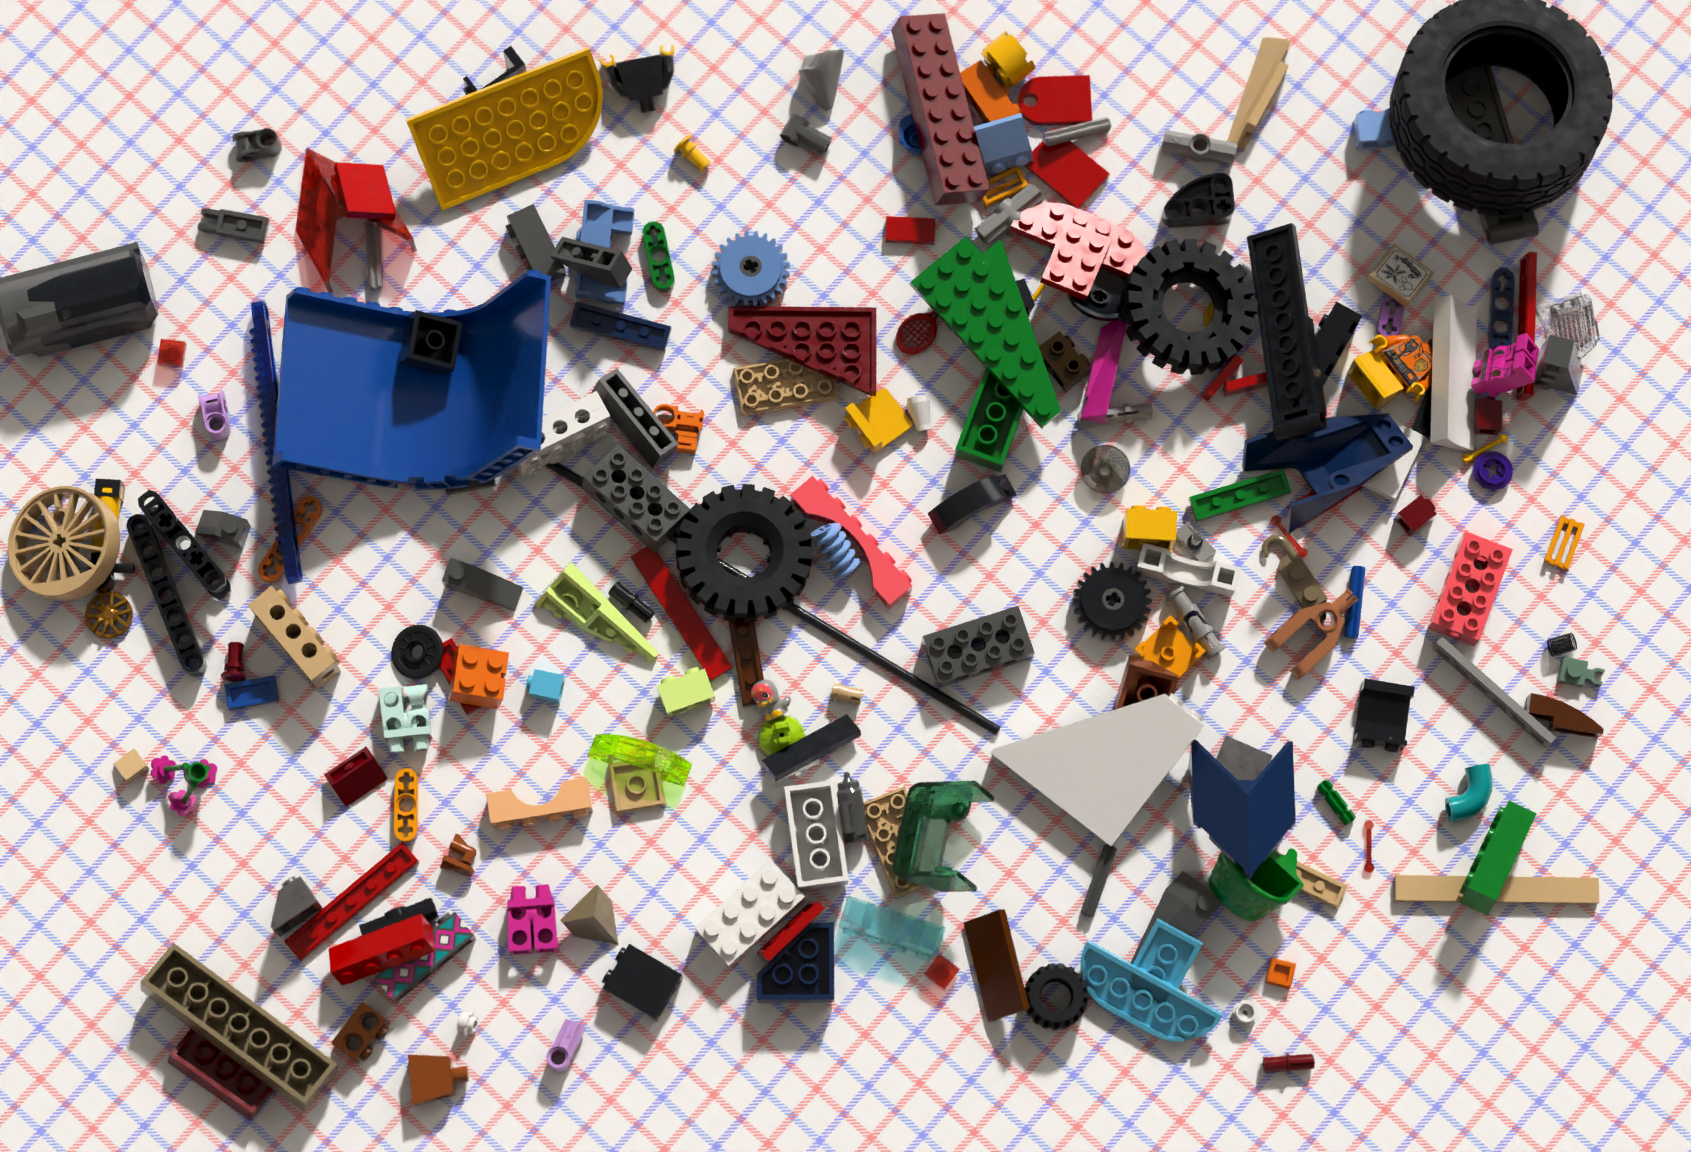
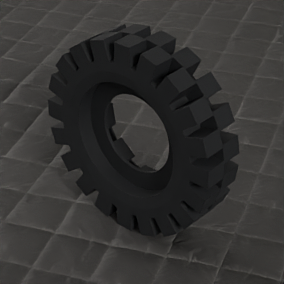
M1185 238L1181 244L1175 239L1165 242L1161 248L1157 245L1148 251L1146 256H1143L1131 271L1124 283L1126 287L1121 292L1120 304H1124V307L1120 314L1122 323H1129L1130 325L1125 331L1130 341L1138 339L1140 344L1136 349L1144 357L1151 353L1155 356L1152 361L1153 364L1162 369L1166 364H1170L1171 372L1183 374L1187 369H1190L1191 375L1203 374L1206 369L1212 372L1221 368L1225 362L1228 363L1246 344L1257 319L1253 318L1258 312L1257 300H1251L1256 291L1252 281L1244 282L1243 280L1247 272L1241 264L1233 267L1230 262L1234 257L1225 250L1220 256L1215 253L1216 245L1205 241L1201 247H1198L1197 239ZM1178 283H1192L1208 293L1214 306V316L1208 327L1198 332H1184L1174 327L1167 320L1162 304L1163 297L1171 286Z

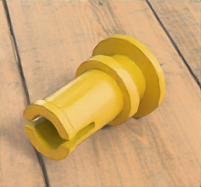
M688 135L676 145L673 152L677 153L680 151L682 153L681 157L683 159L687 158L701 173L711 164V161L700 152L695 142L692 143L690 141L692 135Z

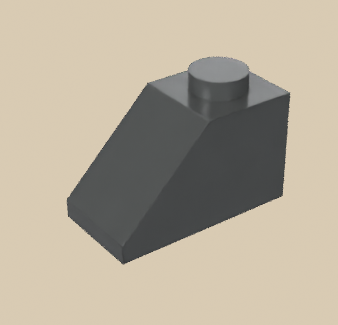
M203 510L195 534L243 549L251 525L247 519L226 512Z

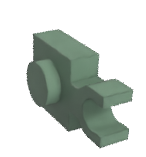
M1563 656L1558 682L1583 687L1585 681H1588L1593 686L1601 687L1603 682L1595 680L1594 674L1602 675L1605 669H1587L1588 661Z

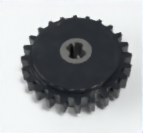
M1110 562L1109 568L1100 563L1098 571L1095 567H1091V575L1084 573L1082 576L1085 582L1081 580L1077 582V586L1081 590L1074 589L1073 595L1078 597L1072 601L1073 605H1078L1073 613L1081 615L1077 622H1085L1086 625L1083 630L1087 631L1091 628L1093 630L1092 637H1095L1097 633L1101 634L1102 641H1104L1106 636H1110L1111 642H1114L1116 636H1119L1121 641H1123L1126 633L1132 637L1134 635V628L1138 631L1142 629L1139 622H1147L1148 618L1144 614L1151 613V609L1146 607V605L1152 604V599L1146 598L1151 593V589L1144 590L1147 581L1143 580L1140 582L1141 573L1133 575V567L1130 566L1126 571L1123 569V563H1120L1118 568L1114 567L1113 562ZM1111 597L1116 599L1114 606L1108 605Z

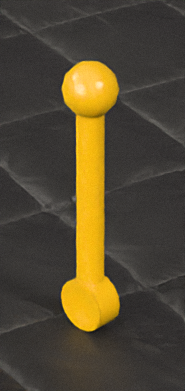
M1501 434L1499 439L1471 454H1464L1462 456L1463 462L1469 464L1473 461L1474 457L1500 443H1506L1508 436Z

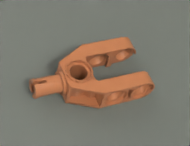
M1348 588L1333 603L1324 602L1297 610L1264 641L1269 650L1274 652L1308 620L1323 634L1322 642L1311 652L1306 653L1303 656L1304 658L1294 668L1289 670L1297 680L1302 678L1336 646L1345 621L1342 614L1358 601L1355 595L1351 596L1353 592ZM1323 613H1327L1331 617V624L1328 627H1324L1320 623V616Z

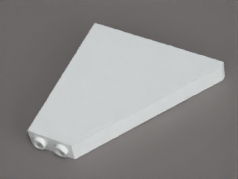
M1173 693L1170 696L1162 694L994 748L991 754L1108 845L1112 846L1206 724L1202 722L1204 717L1194 709L1187 711L1181 706L1183 701Z

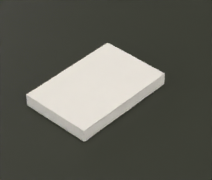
M1396 421L1395 423L1413 445V449L1362 485L1392 501L1396 499L1426 437Z

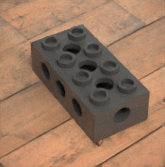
M618 444L583 476L582 489L653 553L665 544L680 529L683 520L688 518L690 508Z
M1019 606L924 635L922 638V644L938 689L1032 659L1034 656V649ZM1003 635L1008 639V642L1000 644L996 641L995 637ZM980 643L984 646V650L980 652L975 651L971 645ZM954 650L959 652L961 657L952 659L947 653Z

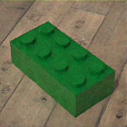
M987 369L984 371L954 456L1001 473L1024 409Z
M1508 801L1505 808L1499 807L1459 893L1463 894L1460 903L1487 916L1489 915L1537 813L1512 801Z

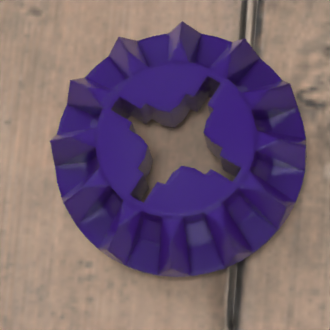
M1490 451L1483 453L1477 458L1472 472L1474 473L1475 481L1482 488L1494 491L1503 489L1510 482L1513 468L1505 455ZM1497 463L1498 465L1496 467V473H1498L1499 476L1493 475L1492 477H1490V479H1488L1487 477L1489 471L1486 469V467L1491 469Z

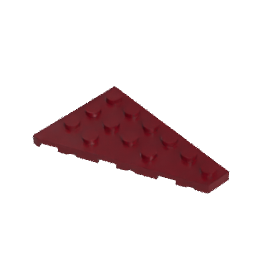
M729 306V333L867 395L876 396V307Z

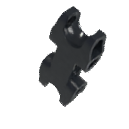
M148 490L138 498L141 510L209 594L218 600L231 592L230 582L159 494ZM154 497L152 501L144 506L147 498ZM158 505L155 510L150 511L152 507ZM182 541H191L190 547L188 549H179V545ZM220 579L218 584L211 585L213 581ZM225 586V589L222 592L216 593L219 589Z

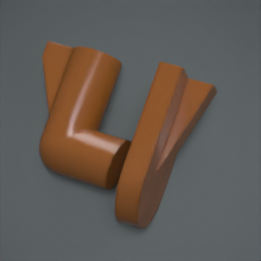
M455 834L449 850L459 853L463 857L461 861H457L444 855L440 869L452 870L471 877L474 869L470 866L476 856V849L467 845L460 835Z

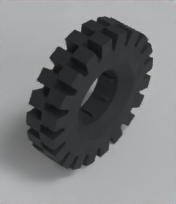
M742 484V489L735 490L734 485L722 487L719 494H715L714 491L703 497V502L700 505L695 503L688 511V518L683 520L679 529L676 564L684 589L688 588L690 598L697 605L700 602L705 605L704 611L713 616L717 613L723 614V620L736 622V618H744V623L757 622V617L764 616L765 620L776 616L777 610L780 608L783 610L787 609L794 602V597L801 594L809 577L813 547H811L812 537L809 527L806 528L804 525L805 518L799 509L796 511L792 509V502L786 497L782 496L779 499L775 497L774 490L763 487L762 491L755 490V485ZM738 532H748V534L753 533L764 540L763 544L769 547L771 557L767 558L768 566L761 573L757 572L752 577H740V575L734 576L725 570V565L720 564L717 552H721V546L719 545L728 536L731 538L732 534Z

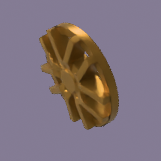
M111 591L99 593V595L95 596L87 604L85 620L89 629L95 635L106 639L116 638L125 633L133 619V610L129 601L121 594ZM110 596V604L105 605L104 597ZM114 597H117L122 601L114 604ZM99 599L101 602V607L94 605L95 602H97ZM126 604L127 609L119 612L118 608ZM91 608L99 610L98 615L90 614ZM128 614V619L125 623L120 617ZM90 618L98 619L94 626H92ZM118 621L124 626L119 631L114 626ZM103 623L105 625L100 633L97 631V628ZM110 626H111V627L114 629V631L116 632V633L106 634V632H107V630H108V628H109Z

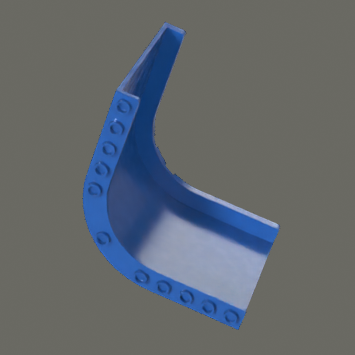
M528 270L483 304L459 311L447 309L444 312H426L463 322L455 370L445 376L398 364L406 318L412 311H404L400 307L386 308L376 302H358L353 297L339 298L329 292H311L306 287L293 289L286 295L272 466L381 487L397 488L398 484L415 485L416 490H436L468 487L469 482L475 480L479 483L488 482L540 451L551 276L542 274L539 270Z

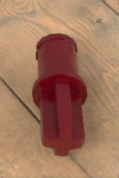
M1285 1053V1056L1263 1057L1262 1059L1264 1073L1287 1071V1074H1289L1291 1071L1308 1070L1315 1067V1060L1312 1054L1289 1055V1053Z

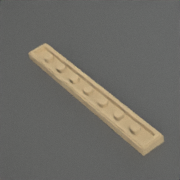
M1395 875V901L1460 902L1463 894L1459 893L1467 876ZM1507 876L1495 903L1599 904V878Z

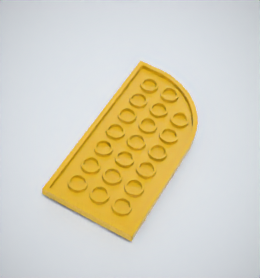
M587 47L405 119L441 210L443 211L558 165L572 157L586 144L597 126L603 102L602 83L591 50Z

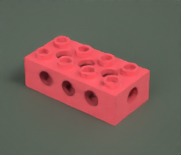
M1465 531L1460 538L1427 628L1475 646L1481 638L1513 549ZM1473 562L1480 563L1483 570L1476 569ZM1465 585L1472 586L1475 593L1468 592ZM1457 608H1463L1466 611V616L1460 615L1457 612Z

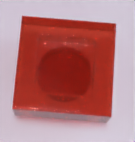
M161 339L157 360L158 365L183 368L187 347L186 342Z
M939 954L924 973V976L945 990L960 969Z

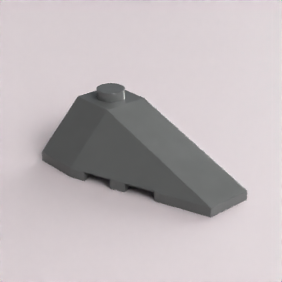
M1182 871L1165 889L1131 962L1133 963L1157 918L1192 936L1222 905L1220 900L1202 883Z

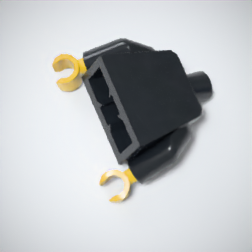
M661 45L659 55L615 62L614 56L610 55L611 62L607 64L603 62L602 58L600 59L601 66L607 75L610 85L621 97H628L629 101L639 99L641 113L656 110L653 96L662 95L663 91L669 88L674 75L673 45H671L670 52L663 51V45Z

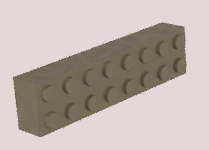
M175 943L168 948L140 982L141 991L303 1112L308 1109L337 1073V1063Z

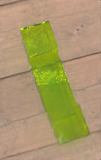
M597 734L588 753V757L612 764L613 760L616 759L661 773V780L683 787L692 767V764L666 748L648 741L622 735Z

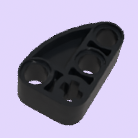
M1214 173L1190 181L1181 187L1165 204L1162 213L1163 223L1172 228L1226 224L1232 218L1235 208L1232 179L1225 173ZM1221 183L1226 189L1219 191L1214 185ZM1219 207H1223V210L1226 211V213H1222V210L1219 209ZM1194 208H1200L1203 210L1204 214L1198 216L1195 215L1192 210ZM1176 210L1180 216L1172 217L1168 214V211Z

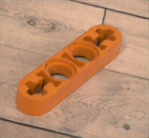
M307 496L296 507L258 567V573L263 581L275 583L286 571L323 512L322 505L317 498ZM313 503H315L314 507L316 508L315 513L312 511L309 512L306 518L310 522L307 524L304 519L298 516L299 514H301L304 518V516L307 513L305 506H311ZM300 523L304 526V531L301 535L295 536L291 534L290 529L293 524ZM282 544H287L291 547L290 553L284 557L279 556L277 548ZM272 556H274L278 561L283 562V564L280 565L277 562L274 566L276 574H270L267 577V573L264 569L266 567L271 568L275 562L271 558Z

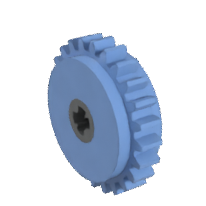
M745 231L744 237H740L736 233V240L732 241L728 237L727 246L722 244L719 246L722 253L715 252V259L718 261L712 262V267L717 269L712 271V277L717 278L714 281V285L721 286L719 289L720 295L727 293L726 301H730L732 298L735 299V306H738L740 302H743L746 307L749 303H753V306L756 307L758 302H761L763 306H767L766 300L768 298L774 302L775 293L782 295L780 286L787 287V281L783 279L790 277V272L786 271L790 268V263L783 262L788 259L787 253L780 254L783 246L778 245L775 247L776 239L773 238L768 241L766 233L762 238L758 237V231H755L753 236H749L748 231ZM751 266L752 269H755V272L751 273L750 270H747V267Z

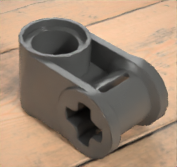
M270 128L238 132L232 136L233 141L236 142L237 154L235 159L238 162H250L255 159L273 157L279 154L282 149V143L278 135ZM274 139L272 145L264 146L266 140Z

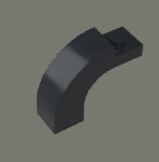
M994 474L958 491L927 514L940 535L957 529L968 519L989 507L1012 500L1017 494L1005 474L997 477Z

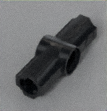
M428 898L408 907L400 906L384 913V916L361 924L359 927L363 936L422 914L428 922L439 919L432 898Z

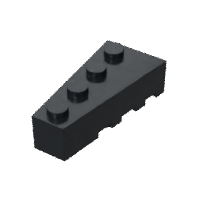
M1337 301L1330 314L1323 315L1318 324L1321 330L1317 336L1315 335L1323 386L1362 318L1361 314Z

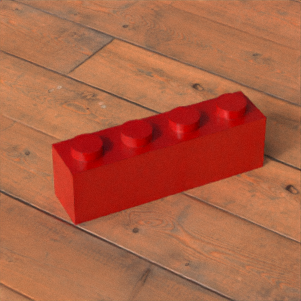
M422 914L330 947L328 948L330 973L341 986L435 952L433 927Z

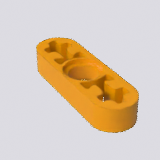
M409 768L399 770L395 776L394 833L397 839L403 843L412 842L418 835L419 778L415 771ZM405 774H409L410 778L414 779L413 782H409V792L414 791V795L409 793L399 795V791L405 792V785L403 782H400V779L405 778ZM403 799H411L414 806L411 811L402 812L400 810L399 804ZM399 816L404 818L414 816L413 820L408 819V826L410 829H413V832L408 833V837H404L403 833L399 832L400 829L404 828V820H399Z

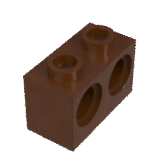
M362 1001L331 1044L357 1063L361 1060L366 1061L374 1050L371 1047L377 1039L382 1040L389 1030L387 1025L390 1022ZM369 1017L376 1018V1027L372 1030H365V1020ZM353 1038L361 1040V1046L356 1051L348 1049V1043Z

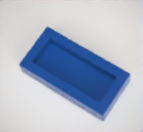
M274 675L224 684L229 711L279 702L276 677Z

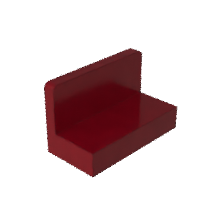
M364 747L324 774L345 806L350 805L387 780V776L367 747Z

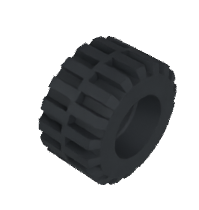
M1051 963L1045 967L1042 966L1036 972H1033L1027 981L1025 992L1030 1009L1026 1010L1028 1016H1031L1032 1021L1036 1025L1038 1023L1044 1029H1066L1070 1025H1074L1086 1010L1089 998L1087 984L1083 981V976L1080 973H1076L1071 966L1066 967L1062 963L1058 965ZM1051 982L1063 984L1071 995L1068 1007L1059 1012L1047 1009L1040 998L1043 987Z

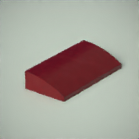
M193 1029L186 1033L169 1054L168 1063L250 1121L274 1091Z

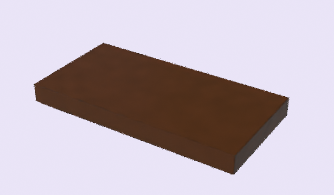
M1005 909L996 910L964 922L988 1022L1030 1009Z

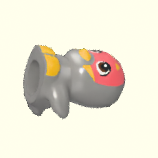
M761 680L753 685L751 689L752 698L761 708V713L765 716L767 722L782 716L789 710L788 706L791 703V697L787 696L783 700L780 699L777 688L772 681Z

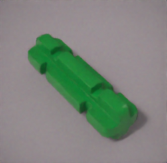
M1328 779L1322 781L1317 786L1318 791L1321 795H1325L1324 799L1335 814L1340 815L1339 819L1344 825L1350 824L1355 820V814L1351 809H1347L1348 805L1337 790L1334 791L1332 789L1334 786Z

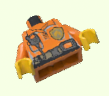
M1377 335L1369 341V344L1374 343L1377 346L1374 350L1375 354L1383 350L1380 354L1386 359L1388 369L1392 374L1396 373L1401 378L1403 391L1406 395L1410 392L1416 395L1415 402L1431 388L1433 337L1423 343L1417 335L1412 337L1408 335H1390L1385 337Z

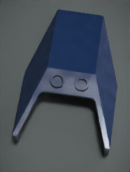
M1389 413L1326 418L1327 428L1325 430L1283 442L1277 441L1274 431L1245 440L1242 469L1244 471L1293 468L1299 471L1315 494L1289 503L1286 528L1288 534L1362 486L1413 449V445Z

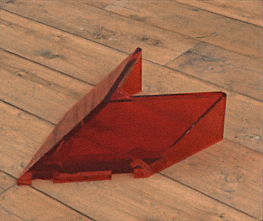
M306 147L296 233L325 288L329 293H333L329 281L337 220L346 216L334 170L336 162ZM397 210L395 220L366 219L405 239L412 252L417 250L413 237Z

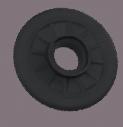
M426 625L409 626L402 630L393 642L391 651L393 664L397 671L407 678H425L439 667L443 658V643L439 634L431 627ZM421 645L423 654L421 657L414 659L412 650L415 646Z

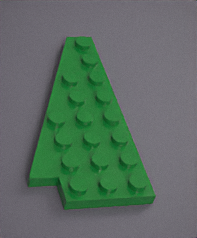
M965 236L910 282V286L1042 429L1061 413V409L1001 240L997 241L982 254Z

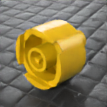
M1007 31L999 35L983 48V52H981L985 65H989L993 71L996 70L1000 76L998 78L1006 89L1014 87L1036 69L1032 60L1027 62L1025 59L1028 54L1011 34L1008 35Z

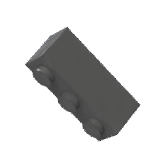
M534 204L508 215V225L505 227L510 238H516L519 244L516 246V250L521 260L526 259L529 264L526 270H539L542 274L551 276V281L566 275L564 265L551 258L555 246Z

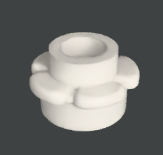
M1242 1000L1241 1003H1236L1233 1007L1234 1019L1239 1024L1245 1023L1250 1025L1255 1022L1258 1009L1251 1001ZM1244 1010H1246V1011L1248 1012L1247 1015H1244V1014H1243V1011H1244Z
M473 1011L469 1013L462 1012L457 1022V1031L462 1032L464 1036L474 1033L478 1027V1018L475 1017Z

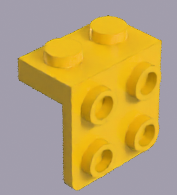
M886 388L880 389L876 392V396H870L857 406L851 403L845 408L844 420L852 430L855 428L860 435L859 440L866 449L870 448L874 454L912 427V421Z

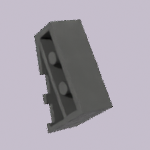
M1549 335L1538 353L1534 380L1537 388L1543 390L1552 388L1578 394L1584 367L1580 364V357H1577L1578 350L1575 341Z

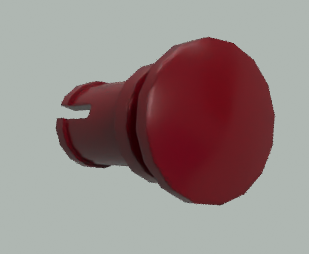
M228 643L227 663L224 665L226 672L221 674L223 680L230 682L246 680V675L242 673L244 671V665H242L243 643Z

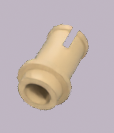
M839 682V684L834 683L830 698L835 699V702L842 700L860 705L863 689L844 686L842 682Z

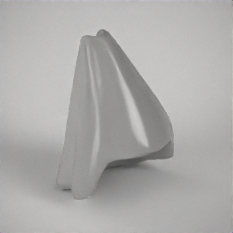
M843 49L826 50L823 53L807 55L803 59L802 69L798 71L800 77L824 110L832 109L844 57Z

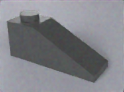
M562 237L551 254L553 260L601 284L618 288L623 286L632 271V267L622 251Z
M451 557L442 578L445 588L513 611L516 610L523 591V587Z

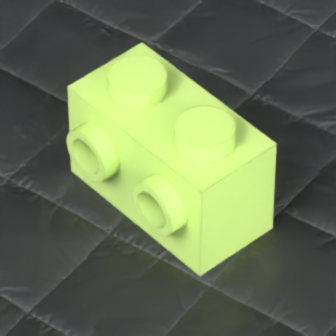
M698 667L689 669L684 672V676L679 678L670 676L660 681L661 684L657 685L668 718L715 701V695L705 668L701 670Z

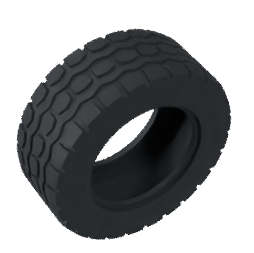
M1459 0L1453 5L1451 4L1433 15L1432 18L1428 19L1420 27L1407 47L1390 95L1389 124L1392 130L1393 142L1397 151L1400 152V158L1409 172H1414V178L1424 188H1431L1432 194L1447 203L1450 200L1453 201V206L1470 212L1473 209H1477V213L1484 215H1497L1498 212H1501L1502 215H1514L1523 213L1524 210L1529 212L1543 207L1547 203L1549 204L1563 196L1580 180L1584 174L1583 172L1590 165L1606 132L1612 113L1613 89L1605 58L1600 56L1601 50L1591 36H1586L1587 31L1574 18L1568 20V14L1553 5L1550 8L1546 7L1547 2ZM1499 66L1514 70L1534 82L1544 93L1553 113L1554 128L1545 135L1524 143L1507 144L1485 139L1465 127L1456 117L1446 96L1445 83L1458 73L1473 67Z

